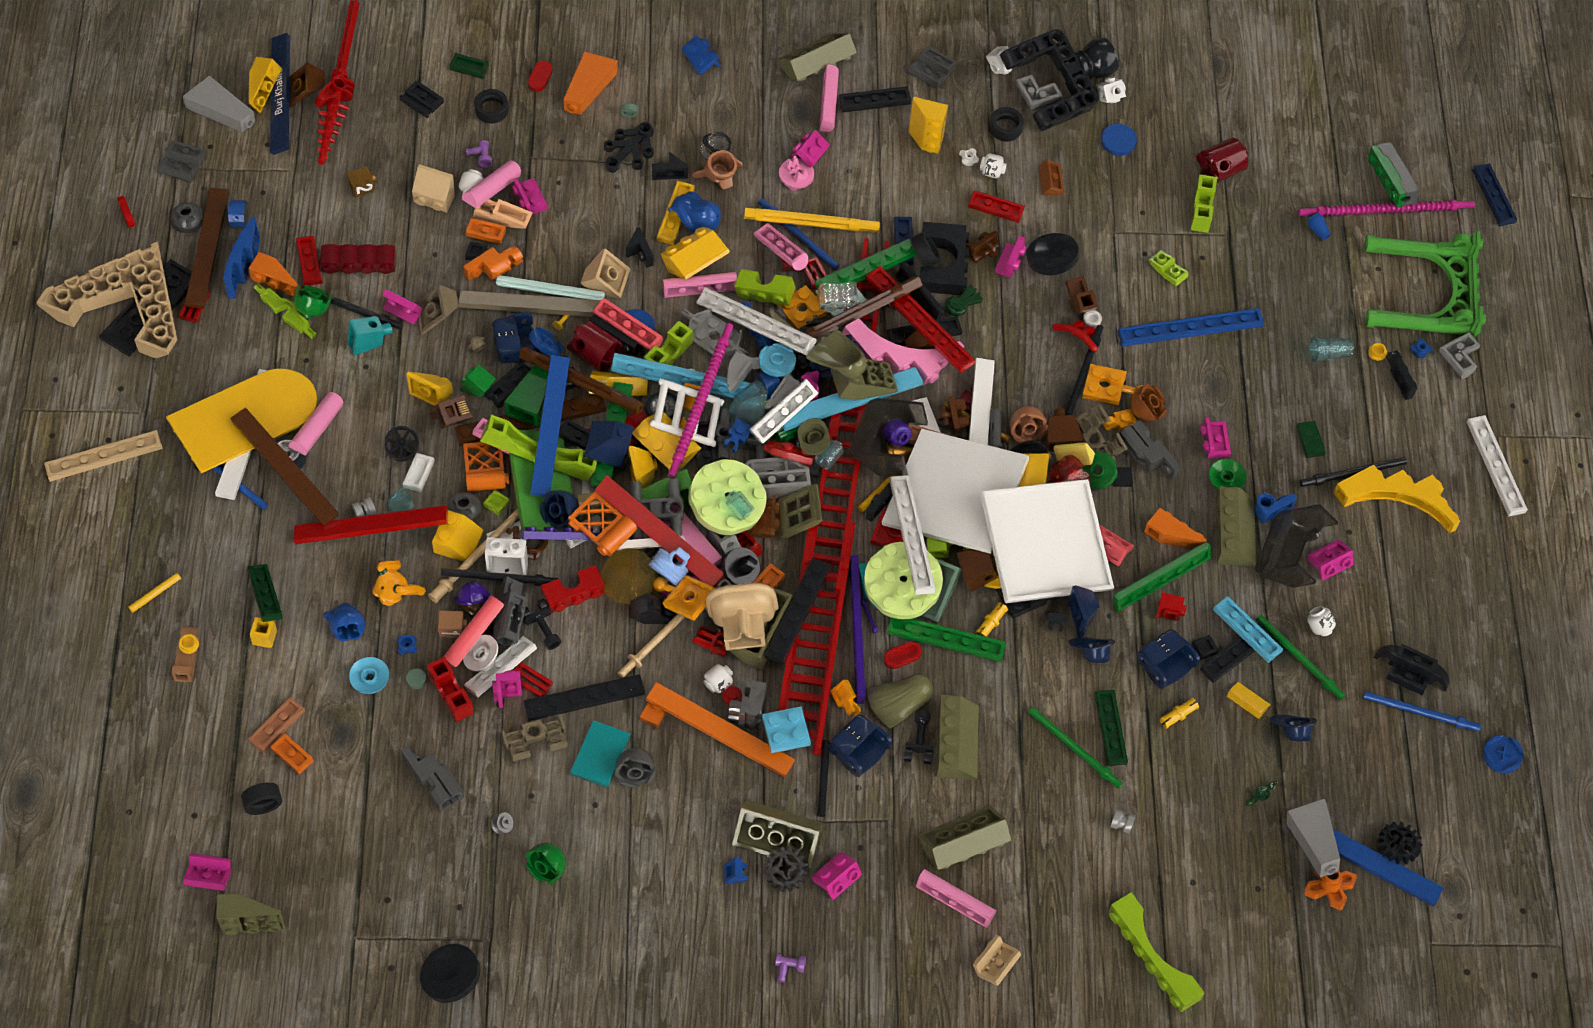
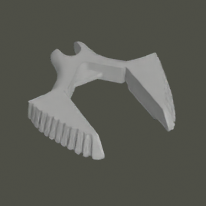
M737 351L735 352L728 366L727 387L730 392L734 393L752 368H760L759 356L749 357ZM791 373L781 376L782 382L771 395L764 409H772L797 387L800 382L795 380Z

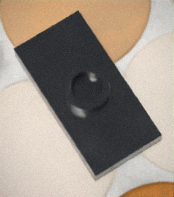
M890 483L879 495L876 494L873 497L871 505L867 508L866 519L870 522L877 517L892 499L893 494Z

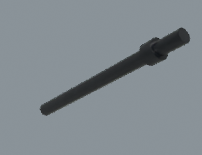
M332 296L331 304L365 317L376 316L379 318L381 325L390 323L391 327L399 330L402 328L403 323L391 319L386 314L382 313L380 315Z
M1097 325L1094 335L1090 337L1097 347L1100 345V337L1104 329L1102 325ZM1089 348L1065 415L1073 414L1095 353Z
M1403 457L1324 475L1321 473L1315 474L1313 477L1299 480V484L1301 487L1313 484L1318 486L1327 481L1353 476L1372 465H1375L1378 470L1406 465L1407 459Z
M441 568V576L503 581V578L509 577L521 583L534 584V586H541L559 579L543 577L540 574L529 576Z

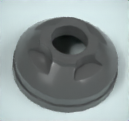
M194 203L179 204L171 212V224L179 232H195L202 226L204 213ZM189 209L191 213L189 215H182L181 211Z
M471 492L456 493L447 503L449 511L463 514L473 522L482 513V505L479 498ZM466 499L469 501V505L460 507L458 502Z

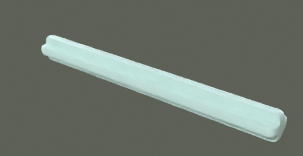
M499 275L496 279V285L501 287L576 299L602 300L603 297L605 298V293L602 291Z

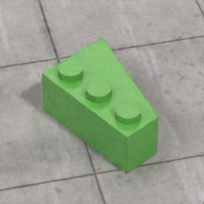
M687 469L676 473L674 479H679L680 496L684 500V509L691 507L688 495L692 481ZM667 477L641 489L642 498L669 497L668 480L671 478Z

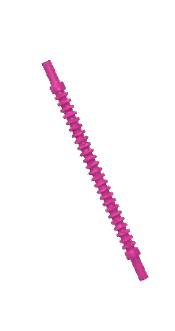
M1441 200L1439 203L1438 201L1434 203L1433 201H1430V203L1425 201L1423 203L1421 201L1420 203L1417 202L1401 207H1396L1393 203H1390V205L1388 203H1385V205L1383 203H1380V205L1378 203L1375 205L1371 203L1370 206L1368 204H1365V206L1363 204H1360V206L1358 204L1355 206L1351 204L1350 207L1348 205H1345V207L1343 205H1340V207L1338 205L1335 207L1333 205L1330 207L1326 205L1325 208L1317 206L1316 208L1299 209L1298 214L1299 216L1314 215L1316 213H1319L1321 216H1328L1329 214L1330 216L1334 214L1336 216L1339 214L1341 216L1344 214L1348 216L1349 213L1350 215L1354 213L1356 215L1359 213L1361 215L1364 213L1368 215L1369 212L1370 214L1374 212L1375 214L1379 212L1381 214L1384 212L1392 214L1394 211L1395 213L1399 211L1400 213L1404 211L1412 213L1414 210L1415 212L1419 210L1420 212L1424 210L1425 212H1428V210L1431 212L1435 210L1437 212L1439 209L1440 211H1443V209L1445 211H1448V209L1456 211L1460 208H1474L1475 202H1457L1456 200H1450L1449 202L1445 200L1443 202Z
M731 323L726 324L722 337L717 341L716 349L710 359L711 362H709L705 372L706 375H704L701 387L695 398L696 400L690 410L689 418H687L684 431L680 436L681 440L678 441L679 444L672 456L673 462L667 475L671 479L675 478L679 465L684 461L686 451H688L687 447H689L691 438H693L701 412L705 407L706 399L712 389L711 386H713L717 376L716 373H718L721 361L725 355L724 352H726V348L729 345L728 339L733 329Z

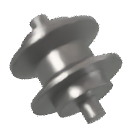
M506 812L495 814L491 819L493 831L497 834L510 832L513 828V818Z

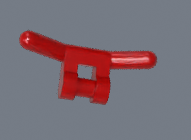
M1080 320L1072 325L1053 324V330L1069 332L1083 340L1092 352H1097L1098 347L1090 338L1095 332L1093 327L1085 326L1084 322Z

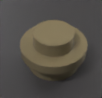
M474 337L469 341L470 345L468 348L473 350L474 353L482 350L486 346L485 338Z

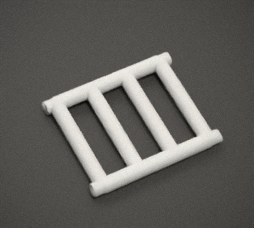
M660 378L658 383L660 385L654 420H651L650 426L681 436L684 430L679 428L685 394L696 398L699 391ZM668 389L678 392L672 425L661 422ZM709 394L706 400L713 403L707 437L696 434L697 424L691 440L715 447L716 441L714 437L720 406L724 404V400Z

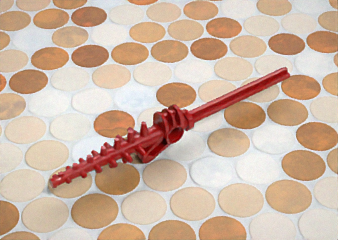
M350 0L336 68L332 71L330 82L321 90L314 101L315 105L319 108L327 105L326 111L318 110V114L325 117V121L318 119L317 122L324 126L323 130L318 129L317 131L322 135V139L318 138L317 140L321 144L320 148L317 149V152H319L317 161L320 165H324L325 160L328 159L327 152L332 150L329 144L335 143V139L331 138L332 134H339L337 130L333 129L334 126H342V123L337 121L336 117L343 119L346 117L338 109L349 110V107L340 101L348 102L353 98L355 83L348 79L346 68L360 5L358 0Z

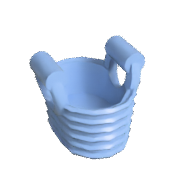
M680 547L670 554L664 549L659 548L649 566L671 584L677 586L689 572V569L685 566L690 555ZM675 554L684 560L682 564L679 561L675 564L673 563L672 559Z

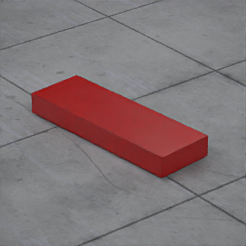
M975 190L968 203V208L1017 223L1020 222L1025 208L1024 205Z
M314 235L296 238L304 285L323 284Z

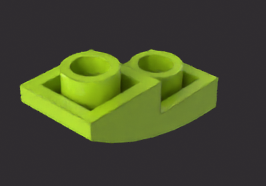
M1162 250L1149 259L1152 267L1174 286H1178L1188 277V271L1175 264V258Z

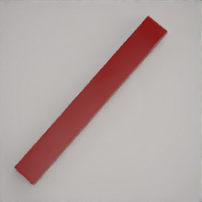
M881 266L866 275V280L879 293L898 285ZM909 294L890 303L960 374L975 364V359Z
M606 476L595 489L597 493L622 514L629 517L667 552L671 553L678 547L687 552L690 558L685 567L704 583L715 587L725 575L609 476ZM675 554L673 556L680 563H683L684 560H682L678 555Z
M447 505L331 520L324 526L320 522L294 525L293 540L295 544L445 525L448 524Z

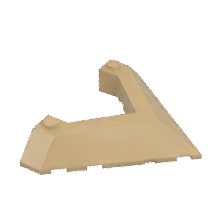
M158 241L142 251L138 249L126 254L125 257L114 259L88 270L89 273L80 277L76 275L56 287L50 286L44 290L36 302L40 308L57 321L75 327L83 313L134 297L144 325L134 340L138 351L150 357L159 358L168 355L177 341Z

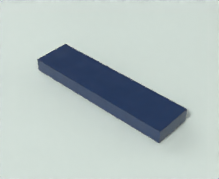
M1490 163L1473 167L1472 171L1499 227L1516 223L1517 218Z

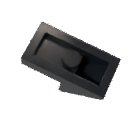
M669 152V163L652 164V180L688 179V165Z
M639 227L636 228L626 247V257L638 254L640 261H644L647 268L653 266V254Z

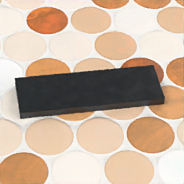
M170 259L163 266L171 310H173L187 295L192 271ZM135 298L99 335L102 341L129 357L137 350L134 340L144 326Z

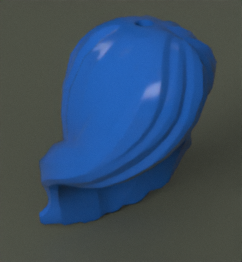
M694 191L676 197L671 207L668 208V211L676 212L686 228L694 233L700 227H706L715 231L720 224V207L712 201L703 200Z

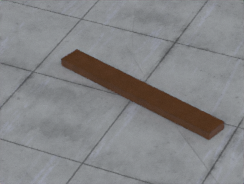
M210 188L186 296V307L205 308L229 196L228 189Z
M244 408L230 418L231 422L322 526L338 516L337 510L247 408Z

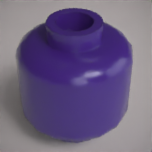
M899 419L889 421L883 432L884 437L897 447L905 445L910 440L912 433L910 427Z

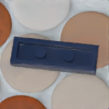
M894 217V245L907 239L911 240L913 238L912 217ZM914 257L904 262L908 265H913Z

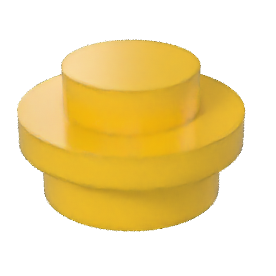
M1375 343L1370 346L1368 354L1373 360L1381 361L1385 359L1387 350L1383 344Z
M192 634L184 635L179 640V648L185 654H192L199 647L197 637Z

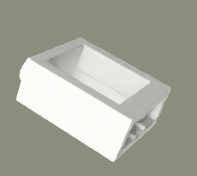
M487 537L485 549L487 572L527 575L528 555L526 540Z

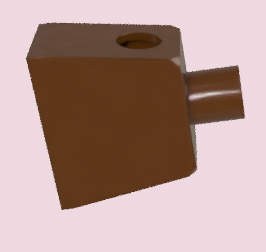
M1064 408L1055 409L1054 416L1048 417L1047 422L1048 429L1045 447L1048 451L1053 452L1055 445L1083 443V437L1076 417L1074 415H1065Z
M975 549L957 553L966 585L971 592L998 578L994 555L992 556L990 553Z

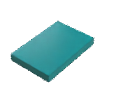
M593 720L570 771V775L608 788L615 773L616 760L625 750L631 734Z

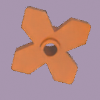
M1315 870L1314 874L1318 880L1308 882L1304 895L1314 900L1326 895L1331 907L1343 910L1347 901L1344 890L1353 889L1357 875L1349 871L1341 873L1337 871L1332 875L1320 877Z

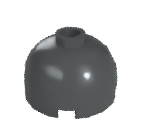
M641 748L627 749L616 760L615 776L622 785L627 787H640L639 784L645 782L647 785L655 777L653 757Z

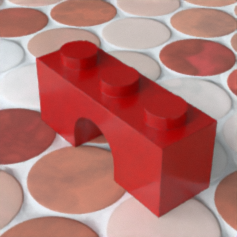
M596 565L577 572L579 585L575 588L569 589L564 587L560 579L541 585L542 596L550 607L551 613L561 612L566 607L579 605L585 600L598 598L605 593L604 582Z
M445 656L428 664V675L455 722L457 723L474 714L473 704L464 688L459 687L454 671Z

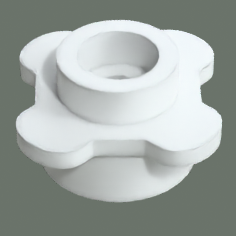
M973 148L966 151L961 150L959 155L962 157V163L966 166L978 163L977 151Z

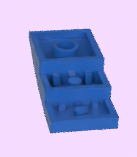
M252 217L241 231L228 258L223 276L228 298L236 299L238 283L246 284L248 268L258 254L260 235L256 217Z

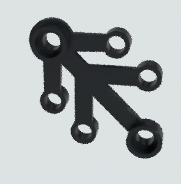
M642 122L635 129H617L615 131V139L618 141L607 140L604 142V150L606 152H613L615 148L624 147L616 157L610 156L605 160L607 171L611 173L616 172L620 167L621 161L631 151L633 155V169H642L643 160L640 158L638 146L642 139L645 147L643 149V156L647 159L654 156V149L651 147L650 137L654 134V128L650 123ZM625 136H635L633 139L624 140Z

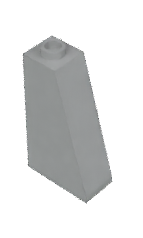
M210 76L183 95L184 104L187 109L240 132L245 131L255 123L254 112Z
M1325 799L1289 810L1287 812L1286 824L1318 875L1323 877L1339 871L1340 856Z

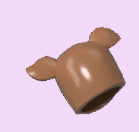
M716 151L706 160L704 170L694 172L692 177H708L711 182L717 183L721 190H725L733 186L732 177L737 167H741L743 164L728 151Z

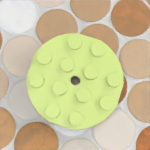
M722 459L703 466L695 475L688 495L689 504L699 523L708 530L722 535H734L751 529L762 516L767 498L766 491L758 474L749 466L729 459Z
M904 542L888 544L870 558L865 570L864 587L868 599L881 613L896 619H912L924 614L937 602L942 590L943 575L939 562L928 551L927 555L935 585V593L915 595Z

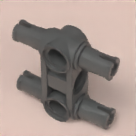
M728 408L720 410V420L716 427L717 461L728 459L729 448L733 449L734 447L733 444H729L724 448L725 440L730 437L721 436L728 435V431L733 425L731 423V410ZM765 410L758 411V419H757V422H758L764 415H766V414L768 413V411H765ZM751 434L744 445L740 442L738 443V449L756 450L755 459H764L767 457L764 446L770 441V438L762 444Z
M679 479L668 480L669 497L643 499L641 495V482H630V495L661 521H670V528L676 534L682 536L684 500L680 496ZM673 505L681 507L676 513L671 512L670 508ZM637 526L638 530L632 535V540L644 539L643 530Z

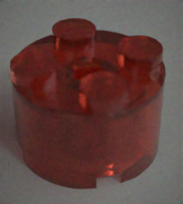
M1070 454L1052 465L1049 473L1051 480L1048 482L1058 483L1088 479L1090 485L1091 480L1088 472L1084 473L1082 467H1084L1082 462Z

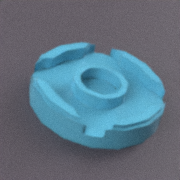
M775 343L769 347L768 345L760 351L758 362L760 368L766 374L781 377L790 374L794 370L796 355H794L791 348Z

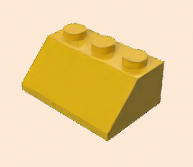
M913 97L909 133L921 150L939 154L944 138L948 105Z
M700 227L692 235L683 237L679 243L667 247L666 251L661 253L668 273L688 279L730 251L713 230Z
M663 412L661 422L672 425V419ZM653 414L644 419L632 432V435L670 470L673 462L672 456L675 453V449H677L678 441L681 439L680 436L651 427L650 422L654 420L655 415ZM691 440L689 443L688 451H686L684 461L679 465L677 473L702 449L695 441Z

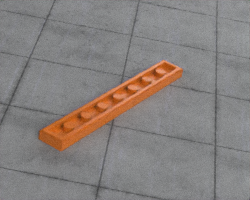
M657 682L646 697V701L784 778L795 762L794 758L783 752L771 753L769 744Z

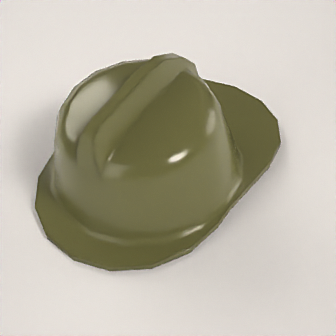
M808 419L800 425L798 438L804 453L807 455H817L828 448L830 437L827 426L821 419Z

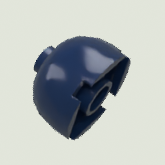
M554 490L544 495V502H541L540 505L541 516L546 524L549 522L555 529L570 526L568 524L570 522L568 517L579 507L577 499L573 494L565 490Z

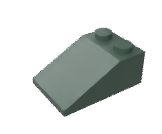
M936 559L940 564L943 575L942 590L937 602L922 616L939 622L958 584L962 569Z

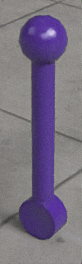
M861 598V605L864 607L874 634L878 633L877 626L874 624L866 605L867 600Z

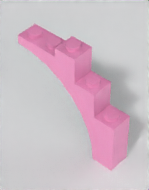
M859 318L846 325L842 331L844 335H851L852 341H856L857 346L864 353L866 359L888 362L893 374L916 367L923 380V386L929 382H935L939 378L938 374L941 369L948 364V361L936 349L921 350L894 344L870 330ZM958 341V343L964 348V345L960 341Z

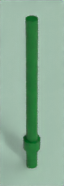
M1260 615L1256 619L1322 683V686L1327 691L1330 690L1340 701L1346 696L1335 685L1336 682L1326 677L1264 616Z
M1032 707L1028 713L1098 771L1100 777L1108 780L1118 789L1122 787L1124 783L1112 774L1113 771L1100 764L1037 709Z

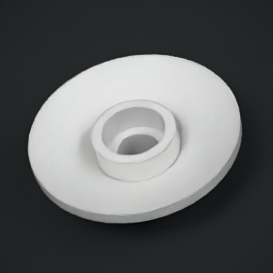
M481 635L463 658L465 666L471 671H481L489 667L498 653L497 641L490 635Z

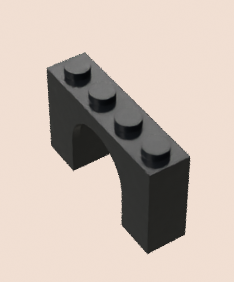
M923 222L922 232H926L931 237L937 248L949 251L956 260L951 266L946 268L921 267L919 278L930 293L962 295L963 288H967V277H964V273L968 272V262H965V258H968L969 247H966V243H969L970 233L966 232L967 225Z

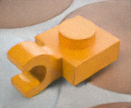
M1130 408L1114 412L1113 416H1109L1111 421L1102 425L1105 431L1118 428L1120 432L1137 421Z
M848 680L841 681L830 690L838 707H844L849 716L852 713L856 716L861 712L858 704L853 701L857 696Z

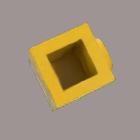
M255 617L250 631L252 645L272 649L277 634L275 621L262 622L261 618Z

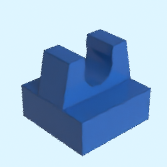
M737 857L724 864V882L732 885L733 883L747 881L748 876L743 875L742 871L748 868V864L743 863L742 858Z

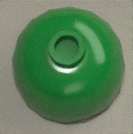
M300 285L296 287L293 301L296 309L302 313L303 317L312 319L313 317L323 315L329 309L332 300L331 294L327 296L324 290L313 286L305 285L304 289H299Z
M552 843L537 844L525 855V858L528 860V863H526L528 871L539 882L543 879L548 882L547 885L554 884L565 872L566 859L564 853Z

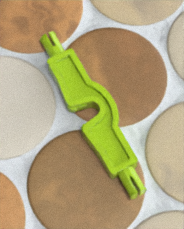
M260 283L254 286V290L260 294L261 300L275 314L287 310L282 316L285 323L293 327L300 334L304 332L311 339L313 336L315 337L316 332L310 328L309 322L298 313L293 302L281 298L270 288L265 289Z

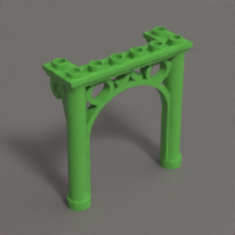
M1480 231L1472 233L1471 236L1468 234H1458L1453 237L1452 242L1438 243L1375 237V235L1367 234L1364 244L1365 252L1429 259L1439 265L1447 274L1452 292L1448 305L1434 314L1423 315L1367 309L1365 327L1374 328V326L1459 335L1470 332L1476 339V336L1481 333V326L1486 321V314H1483V306L1478 308L1480 293L1477 292V289L1479 288L1480 279L1477 278L1479 263L1476 262V259L1479 255V249L1483 247V238H1481ZM1453 263L1460 264L1462 272L1454 271L1450 265ZM1464 276L1466 279V285L1460 281V279L1464 278ZM1466 295V302L1459 298ZM1455 306L1462 308L1461 310H1458L1456 313H1454L1452 310V308Z

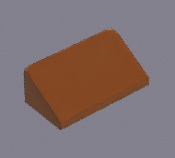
M1046 159L1039 165L1042 195H1063L1061 166Z

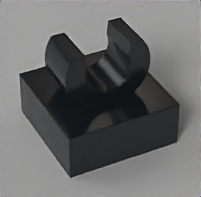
M1047 611L1046 620L1050 621L1048 629L1052 630V625L1058 623L1059 631L1062 632V622L1067 623L1068 615Z

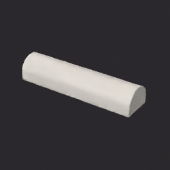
M804 379L749 429L751 434L763 444L809 403L818 392L807 379Z

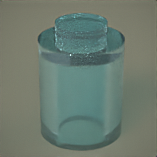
M830 440L828 448L815 456L816 462L822 468L830 469L844 453L843 445L837 440Z
M734 490L726 496V505L740 521L747 518L755 510L754 506L741 491L736 492Z

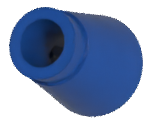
M1316 213L1307 220L1310 229L1322 241L1331 236L1323 215L1321 216L1319 213Z

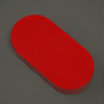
M540 61L535 65L528 79V85L532 91L539 92L545 89L553 72L551 63Z
M124 195L117 197L127 227H135L134 219Z
M907 642L889 649L884 655V664L890 669H898L916 662L921 656V647L916 642Z

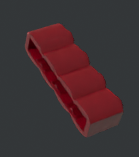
M325 244L321 246V271L328 274L339 271L346 274L358 271L364 274L373 272L389 274L395 272L396 248L394 245L388 244L378 246L371 244L359 246L353 244L340 246Z

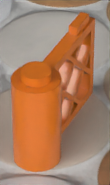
M483 442L464 443L467 492L506 489V485L509 484V475L504 473L503 455H506V453L498 449L494 454H491L487 450L494 446ZM477 449L479 452L473 456L468 453V450ZM483 454L489 457L485 463L478 459ZM494 460L500 464V467L491 468L488 465ZM474 462L480 465L478 469L469 470V467Z
M596 492L568 517L570 521L568 524L575 531L580 529L598 545L597 550L603 556H611L638 530L636 524L629 517L623 516ZM596 499L601 503V509H590V503ZM602 513V522H590V514ZM604 513H613L616 518L613 521L604 522ZM579 514H588V522H579L575 518ZM590 526H602V532L596 537L590 532Z

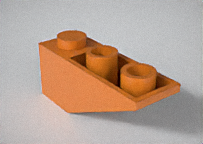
M258 252L248 268L250 278L253 281L266 284L275 290L284 291L290 296H294L295 289L299 286L278 260L267 254Z
M1161 508L1147 522L1144 533L1159 543L1194 549L1196 546L1207 542V539L1201 533L1195 532L1185 522L1179 521L1170 512L1164 511Z

